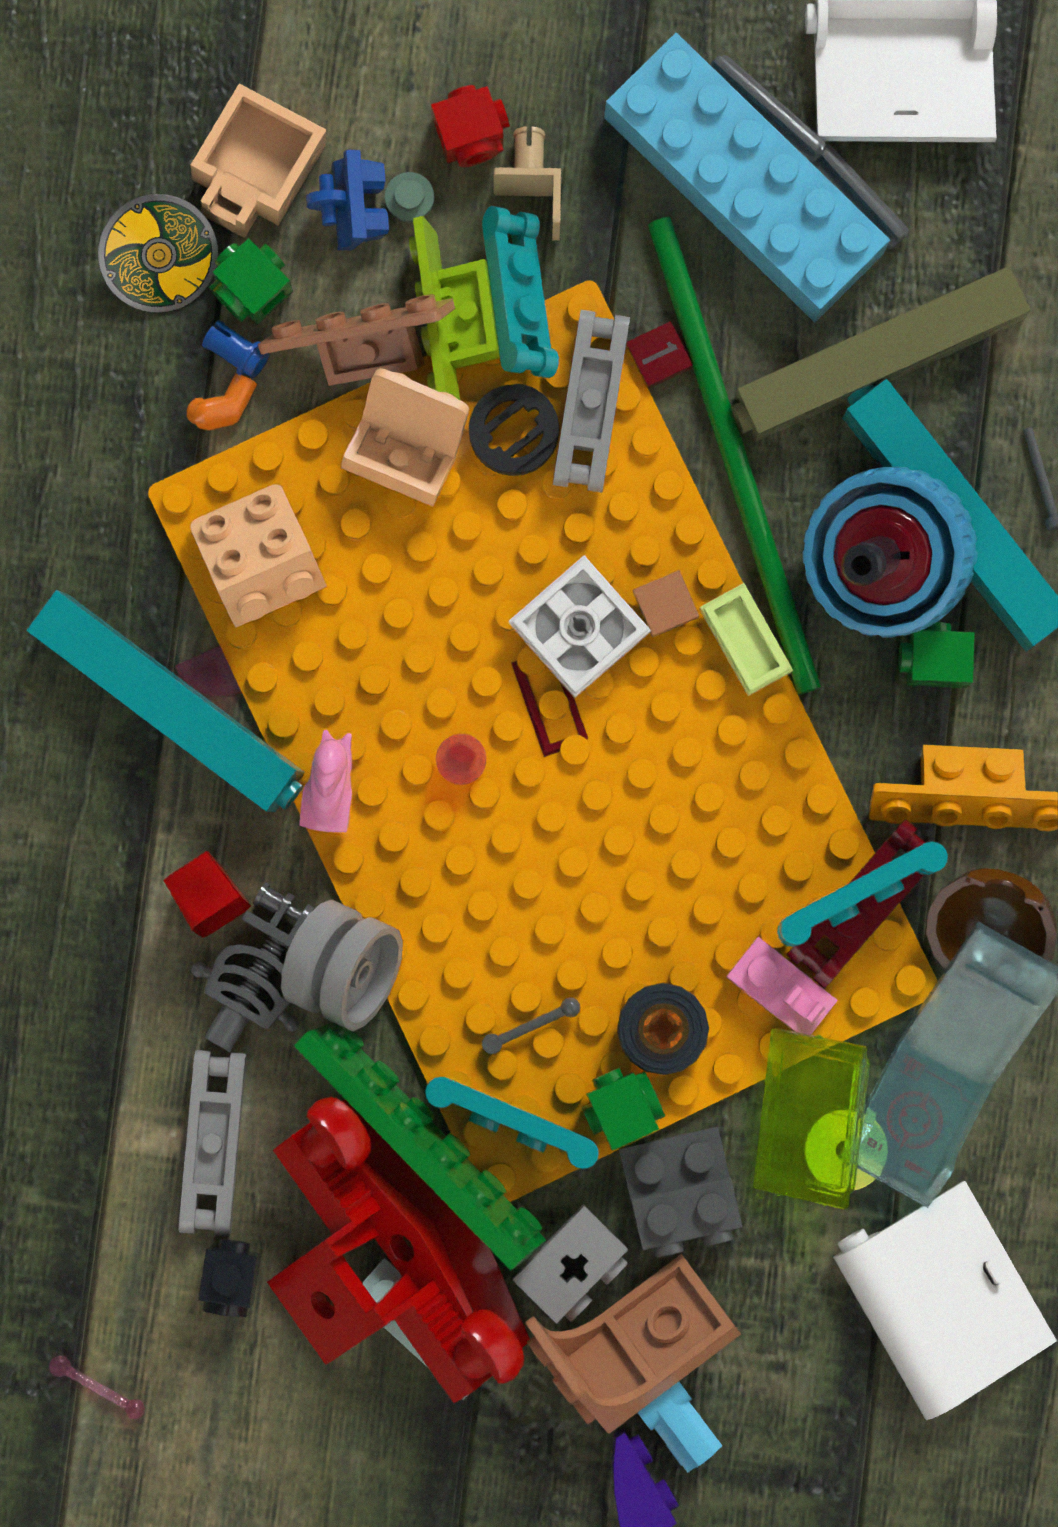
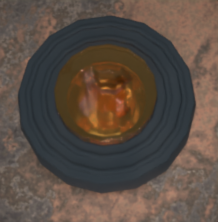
M666 983L646 986L629 997L620 1011L617 1026L620 1047L630 1062L645 1072L661 1075L681 1072L696 1062L706 1047L709 1032L706 1012L698 999L681 986Z

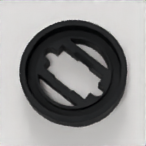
M523 384L501 386L485 394L474 407L469 421V438L475 455L486 467L503 475L518 476L537 470L551 457L558 441L559 422L553 405L540 391ZM515 401L485 425L487 416L496 406L504 402ZM523 407L528 413L531 410L539 412V415L534 420L538 425L507 450L503 451L500 446L496 449H491L488 446L493 441L490 433ZM543 433L542 440L536 449L525 456L512 458Z

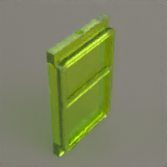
M779 1028L771 1029L753 1183L754 1189L819 1203L821 1206L827 1205L840 1209L849 1208L850 1194L854 1191L856 1185L870 1067L869 1059L866 1057L867 1046L828 1039L821 1035L813 1036Z

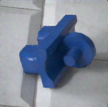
M345 150L343 152L344 158L331 163L332 174L319 176L320 191L311 192L306 195V207L311 210L321 211L322 225H336L338 250L352 251L362 242L382 239L389 232L386 208H365L364 193L379 194L384 189V164L370 160H361L360 150Z

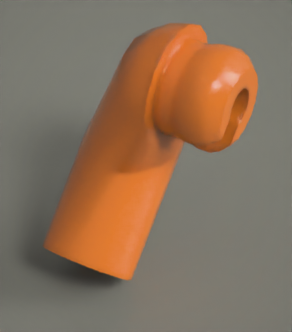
M235 373L223 396L193 399L187 407L186 414L188 420L198 428L209 431L234 425L240 420L257 387V383L244 375Z

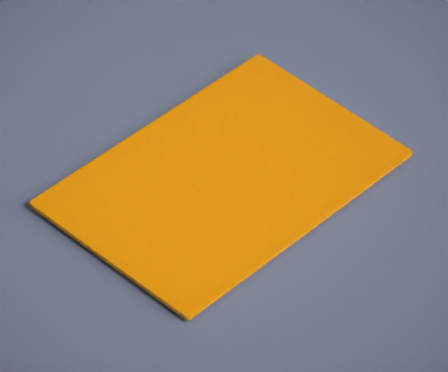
M588 280L545 300L551 348L555 349L559 356L558 369L553 377H537L530 370H525L520 374L504 371L500 358L456 369L460 401L468 405L469 413L455 462L434 506H430L341 468L343 456L362 420L370 383L151 485L148 495L265 742L305 772L298 781L303 785V788L294 801L299 814L301 813L304 786L311 776L313 757L317 747L321 744L323 731L328 730L332 738L336 740L342 739L347 733L352 735V770L350 773L352 800L347 832H324L310 828L306 829L342 904L360 912L363 919L372 917L400 930L403 940L402 960L397 978L387 999L427 1084L434 1078L446 1077L583 1135L596 1144L599 1152L598 1159L631 1143L612 1151L603 1132L593 1135L581 1107L590 1104L586 1093L595 1090L592 1082L593 1079L617 1068H620L623 1076L630 1073L637 1075L644 1072V1070L630 1062L620 1047L617 1033L620 1011L629 997L642 988L660 983L681 986L698 999L706 1012L709 1025L706 1047L696 1062L681 1072L667 1075L646 1072L665 1114V1117L656 1121L660 1130L936 997L940 992V985L900 903L846 963L838 975L828 986L823 988L838 1001L807 1040L801 1038L726 978L755 939L759 937L817 983L813 979L815 973L802 962L797 965L786 955L792 947L782 944L778 939L777 927L789 915L846 886L875 852L789 676L786 675L748 696L699 610L704 604L743 584V581L627 346L625 347L602 493L588 491V485L569 482L568 487L553 485L580 311L596 312L595 317L614 320L598 285L594 281ZM592 336L590 348L610 351L611 339ZM427 355L423 357L425 364L418 370L402 372L401 374L406 375L412 381L428 387L427 375L433 372L431 356ZM513 384L530 386L545 395L553 405L559 422L557 445L548 461L537 470L518 476L503 475L486 467L475 455L469 438V421L478 401L495 388ZM515 401L504 402L496 406L487 416L485 425ZM523 407L490 433L493 441L488 446L491 449H496L500 446L503 451L507 450L538 425L534 420L539 415V412L531 410L528 413ZM543 433L512 458L525 456L536 449L542 440ZM574 449L572 463L591 466L593 452ZM277 484L283 488L327 587L303 599L296 600L269 612L259 619L249 621L235 628L206 566L190 525L195 519L270 485ZM585 555L646 624L633 595V589L680 570L699 618L653 638L649 633L581 694L574 698L588 736L586 740L583 736L578 735L569 708V702L560 681L509 625L508 621ZM517 661L519 669L527 676L550 744L564 739L560 752L544 757L516 679L512 662ZM824 936L815 945L828 959L838 949ZM566 998H575L580 1003V1012L575 1017L563 1016L503 1044L501 1050L495 1054L485 1052L482 1047V1041L488 1034L500 1035L561 1007V1003ZM655 1010L644 1021V1037L655 1048H671L682 1037V1022L678 1015L671 1010ZM454 1103L447 1107L439 1108L451 1134L457 1137L469 1150L470 1156L468 1159L481 1173L486 1170L502 1183L506 1190L504 1197L509 1202L580 1169L570 1162L567 1152L547 1144L544 1153L517 1142L516 1138L519 1131L500 1123L496 1133L468 1121L472 1111Z

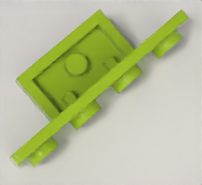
M419 216L413 218L415 235L409 237L410 252L414 263L417 266L419 265L421 281L415 282L416 297L434 294L436 301L453 298L455 309L444 318L436 322L427 323V326L421 328L423 346L427 355L431 356L433 372L427 375L428 387L439 392L449 393L460 400L456 369L500 358L487 261L481 259L442 269L438 235L425 217Z

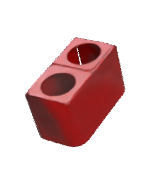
M205 851L163 880L189 927L201 938L214 933L251 907V904L222 865L208 851Z

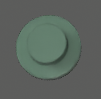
M405 172L395 176L388 183L385 190L386 207L393 217L403 222H413V218L419 216L426 217L434 204V191L431 183L424 176L414 172Z

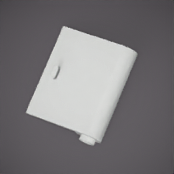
M815 0V4H806L805 33L814 34L817 135L824 141L995 142L996 117L992 49L997 29V1Z
M966 1181L958 1183L880 1232L868 1236L863 1228L837 1243L841 1252L833 1258L925 1420L935 1418L951 1410L1057 1341Z

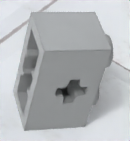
M583 1204L512 1277V1280L556 1324L564 1316L571 1322L592 1301L586 1293L598 1280L601 1279L607 1285L627 1265L622 1256L628 1251V1248ZM582 1254L586 1258L582 1264L586 1274L581 1279L571 1275L566 1280L561 1275L565 1270L561 1260L566 1255L576 1259Z

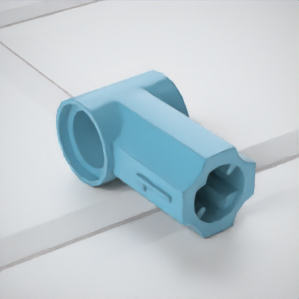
M677 1382L637 1413L650 1430L655 1428L666 1443L667 1448L688 1473L711 1458L722 1447V1444L689 1402L692 1398L680 1382Z

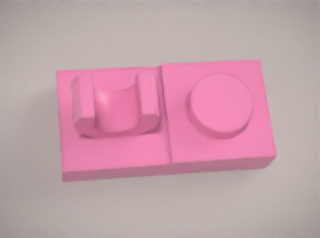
M759 937L755 939L726 976L727 979L804 1040L809 1038L838 1001Z

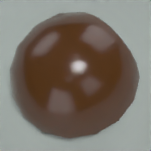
M979 868L963 873L940 890L928 910L926 935L934 957L949 975L971 988L998 993L1002 989L1023 986L1038 975H1043L1054 958L1057 921L1045 894L1029 880L1000 869Z

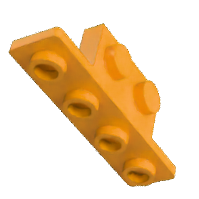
M923 745L921 752L922 785L876 783L873 786L869 806L870 820L886 821L892 824H901L907 819L909 822L935 823L940 826L975 825L986 826L992 829L1015 827L1035 828L1040 831L1058 830V792L1026 790L1023 750Z

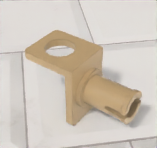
M527 126L517 128L513 132L514 168H494V195L553 197L552 240H560L561 168H544V130L532 127V144L527 146Z

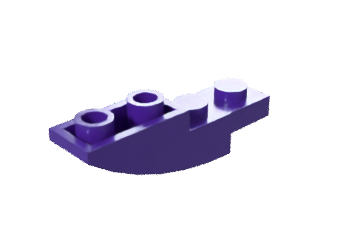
M624 1428L614 1432L612 1453L613 1490L620 1527H672L677 1523L671 1511L679 1507V1504L664 1479L656 1484L652 1479L646 1465L651 1463L653 1459L639 1434L629 1438Z

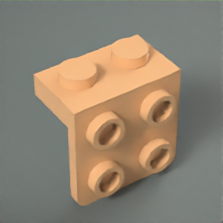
M379 368L371 379L362 420L343 456L341 468L430 506H434L455 462L469 407L466 403L449 393L439 392L419 384L404 374Z
M270 485L195 519L190 525L206 566L235 628L249 621L259 619L269 612L296 600L303 599L327 587L310 546L280 485Z

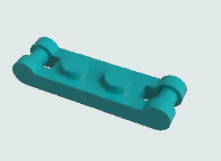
M490 206L484 213L482 229L501 366L504 371L520 374L525 370H530L534 376L551 378L558 369L559 356L557 351L551 348L536 243L540 229L539 218L535 214L526 212L510 215L509 210L506 208ZM507 234L511 235L512 244L508 243Z
M927 842L802 908L779 923L777 927L778 939L786 946L795 947L801 945L809 939L811 927L829 919L832 927H835L859 914L856 903L874 895L876 901L880 903L904 890L905 887L901 879L910 874L918 872L921 875H930L940 871L947 863L948 854L946 849L938 842Z
M446 1077L434 1078L427 1085L426 1097L429 1103L435 1107L443 1108L454 1103L472 1111L468 1121L496 1133L500 1123L519 1131L516 1141L544 1153L547 1144L567 1152L570 1162L577 1168H589L598 1159V1147L592 1140Z

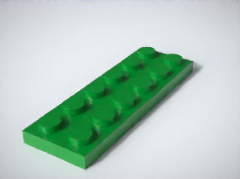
M334 1022L307 1031L294 1047L510 1270H513L530 1257L546 1241L539 1233L542 1227L538 1220L522 1207L517 1210L504 1197L506 1190L502 1183L490 1172L484 1170L481 1173L468 1159L470 1152L467 1147L454 1135L449 1133L445 1136L432 1122L435 1119L434 1114L421 1100L416 1097L408 1098L397 1086L399 1079L392 1069L379 1060L374 1062L361 1049L364 1043L355 1031L339 1026Z

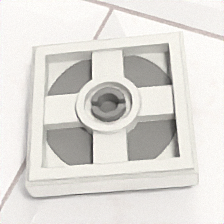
M585 555L508 621L509 625L574 698L581 694L651 632L649 627Z

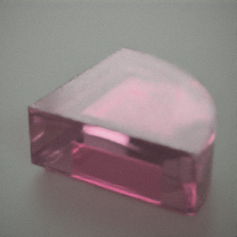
M221 646L175 666L183 680L200 693L214 697H230L242 693Z

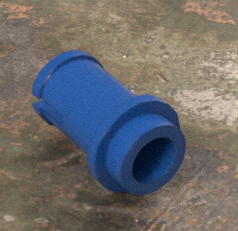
M221 320L215 322V327L212 326L209 329L202 343L204 348L211 350L235 366L238 375H248L252 379L262 371L269 358V353H260L259 341L255 343L250 342L226 326Z

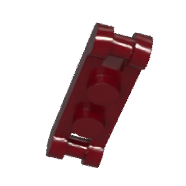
M905 819L849 883L893 861L891 858L900 848L908 853L925 844L914 833L917 828ZM914 872L901 879L905 889L880 903L876 901L874 895L856 903L860 913L835 927H832L829 919L811 927L809 939L801 945L792 947L786 955L797 965L800 962L806 965L815 973L813 979L825 988L924 875ZM823 936L838 948L829 959L815 947Z

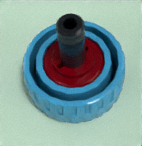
M897 466L870 469L858 473L837 485L820 501V506L813 511L809 519V527L805 530L803 539L805 544L802 559L805 564V576L817 602L822 604L827 614L840 621L844 627L850 630L855 629L867 636L880 635L882 638L905 636L921 631L938 622L964 596L965 590L971 583L974 575L973 567L977 563L976 531L973 530L972 518L968 510H965L961 504L962 500L956 493H952L941 480L934 479L928 473L921 470H910L908 467Z

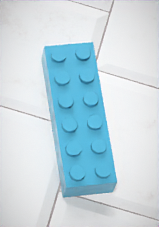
M677 32L606 101L604 118L813 322H816L884 254L890 239Z

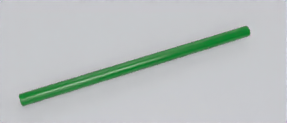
M671 217L660 218L652 221L647 226L784 654L793 669L791 676L797 695L820 689L821 684L739 428L731 410L730 400Z

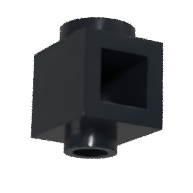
M220 1239L219 1247L210 1246L206 1249L198 1301H204L202 1311L220 1316L247 1317L248 1308L254 1304L261 1253L249 1251L250 1243Z

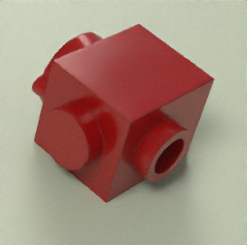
M474 85L463 86L451 91L447 95L448 99L431 104L432 120L447 164L457 161L460 167H470L484 163L504 151L503 129L510 127L501 98L493 101L488 86L476 89Z

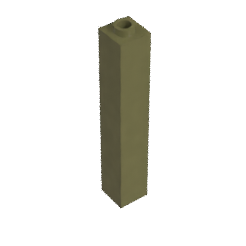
M1007 266L737 388L734 397L736 404L731 406V410L740 431L743 434L750 431L756 443L846 402V399L859 389L869 385L876 387L885 379H888L889 382L1019 324L1025 320L1031 309L1010 266Z

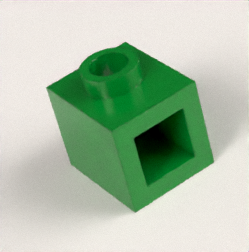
M936 622L921 631L910 634L908 636V643H900L898 659L899 672L907 673V686L967 688L973 683L975 632L951 631L950 623Z

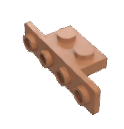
M429 294L410 299L405 302L406 307L393 310L390 309L389 303H381L364 308L360 311L361 316L346 318L344 312H334L317 318L315 320L316 324L304 327L301 326L300 320L288 321L272 327V335L260 342L258 346L260 353L266 354L317 344L328 386L372 378L375 371L379 368L398 373L418 370L425 363L414 326L441 320L455 309L453 298L436 301L435 295Z

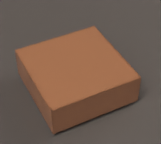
M680 570L633 589V595L646 625L651 630L652 638L699 618Z

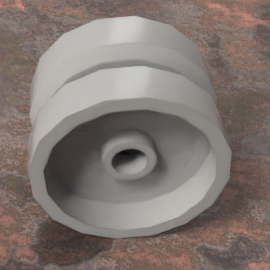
M334 900L319 904L308 914L299 927L287 951L281 979V990L285 1000L312 1013L321 1011L323 1018L351 1031L364 1027L378 1013L388 998L397 978L403 949L400 930L372 917L363 919L360 912Z

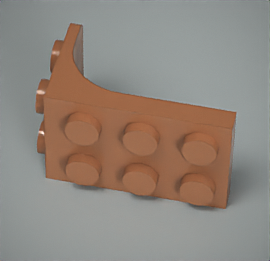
M682 1254L602 1314L580 1327L567 1331H550L544 1328L534 1316L525 1322L534 1335L527 1343L540 1362L550 1370L554 1376L552 1380L571 1405H574L587 1424L596 1419L608 1434L741 1335Z

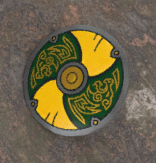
M166 194L141 196L121 206L106 223L98 246L100 270L111 291L126 304L148 312L176 310L195 300L210 283L213 277L212 271L216 269L215 261L218 258L217 241L214 231L202 212L186 200Z

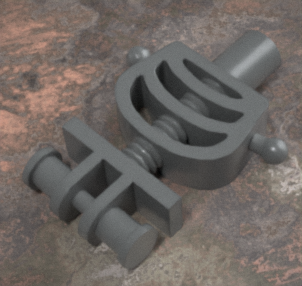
M267 882L261 887L253 905L256 907L260 905L274 913L270 923L247 910L242 917V920L268 934L269 939H266V944L262 945L264 948L257 949L247 945L228 946L219 953L213 968L207 967L203 962H195L191 967V972L195 977L208 978L205 993L223 1004L204 1037L231 1052L249 1019L267 1029H270L277 1020H280L288 1031H295L299 1027L298 1018L286 1012L292 1003L286 1001L284 997L282 998L278 989L267 979H269L268 975L272 974L271 970L275 968L282 975L284 964L280 962L279 957L283 956L284 948L290 947L297 930L308 914L315 908L308 904L303 912L291 906L295 899L294 895L288 893L286 896H283L271 889L270 884ZM286 915L297 921L289 935L278 929ZM250 954L256 956L255 961L252 962L253 966H250L249 969L226 964L235 955ZM227 973L242 975L245 979L241 980L242 984L239 986L220 982L223 975ZM261 988H264L274 1000L275 1004L272 1011L258 998ZM229 991L235 993L233 994L234 998L230 999L229 997L225 996L223 992ZM254 1005L259 1010L260 1015L252 1012L249 1007Z

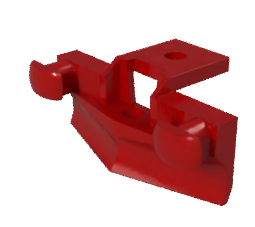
M327 1097L316 1101L307 1111L306 1117L310 1123L291 1135L272 1151L316 1210L332 1235L268 1280L267 1284L325 1365L329 1364L394 1320L454 1404L474 1392L492 1376L498 1384H505L515 1379L524 1365L522 1348L528 1344L527 1341L530 1338L492 1251L346 1099L341 1101L338 1098ZM403 1236L411 1242L414 1250L405 1243ZM374 1238L401 1274L397 1282L378 1302H375L343 1257L344 1254ZM324 1294L331 1299L334 1307L327 1301Z

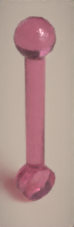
M57 1356L51 1360L49 1369L54 1376L62 1377L66 1375L125 1409L126 1415L131 1419H139L144 1415L145 1406L142 1401L138 1399L129 1400L71 1367L67 1357Z

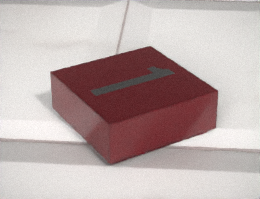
M671 321L626 342V346L648 389L692 369V363Z

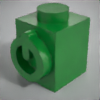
M249 238L240 246L237 243L231 244L218 256L215 261L217 268L212 271L215 282L209 286V289L238 321L242 322L249 316L256 325L263 321L293 292L290 280L281 271L285 266L281 258L267 244L258 248Z
M617 1068L592 1080L595 1090L586 1093L590 1104L581 1108L593 1135L603 1132L612 1151L659 1130L656 1121L665 1117V1114L645 1071L637 1075L630 1073L623 1076L620 1068Z

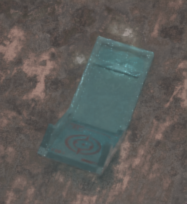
M977 922L902 1033L839 1158L928 1208L953 1173L956 1158L991 1088L1057 995L1058 966L984 924Z

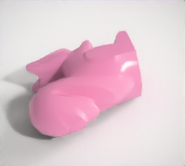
M328 730L323 731L321 744L317 747L313 757L311 776L304 786L299 826L324 832H347L352 800L350 777L352 770V735L350 733H347L342 739L336 740L332 738Z

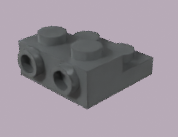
M718 1126L619 1149L642 1250L653 1248L654 1257L667 1256L684 1251L682 1241L702 1237L704 1246L723 1243L734 1239L733 1229L743 1227Z

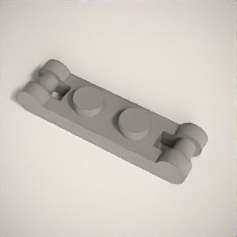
M581 310L553 485L568 487V482L588 485V491L602 493L630 317L615 315V320L595 317L596 312ZM592 336L611 339L610 351L590 348ZM574 449L593 452L591 466L572 463Z
M195 1051L179 1233L195 1234L196 1229L214 1230L215 1236H231L247 1054L231 1053L230 1057L212 1056L211 1051ZM210 1076L228 1078L227 1093L208 1091ZM198 1195H217L216 1210L198 1209Z

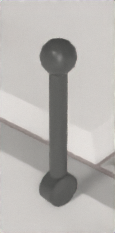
M566 998L561 1003V1007L500 1035L488 1034L482 1041V1047L485 1052L495 1054L501 1050L503 1044L563 1016L575 1017L580 1012V1003L575 998Z

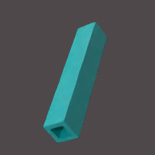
M885 379L876 387L869 385L852 393L846 399L851 406L847 408L843 420L880 467L899 466L908 467L910 470L926 472L930 477L944 482L947 488L952 493H956L962 500L961 504L965 510H968L972 518L971 524L973 530L976 531L977 537L975 543L976 551L978 552L977 563L973 567L974 575L971 583L1025 652L1058 628V595L888 379Z
M56 590L26 630L266 812L275 813L279 807L286 810L300 794L303 785L298 781L305 773L303 770L69 594Z

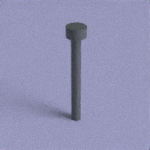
M1029 427L1024 429L1023 433L1049 517L1044 520L1047 531L1058 529V512L1033 428Z

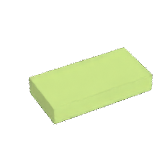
M744 583L699 608L748 696L793 671Z

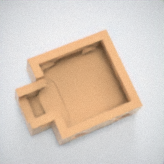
M238 84L191 163V179L208 188L201 199L202 214L209 220L243 238L248 234L258 215L279 226L326 146V129Z

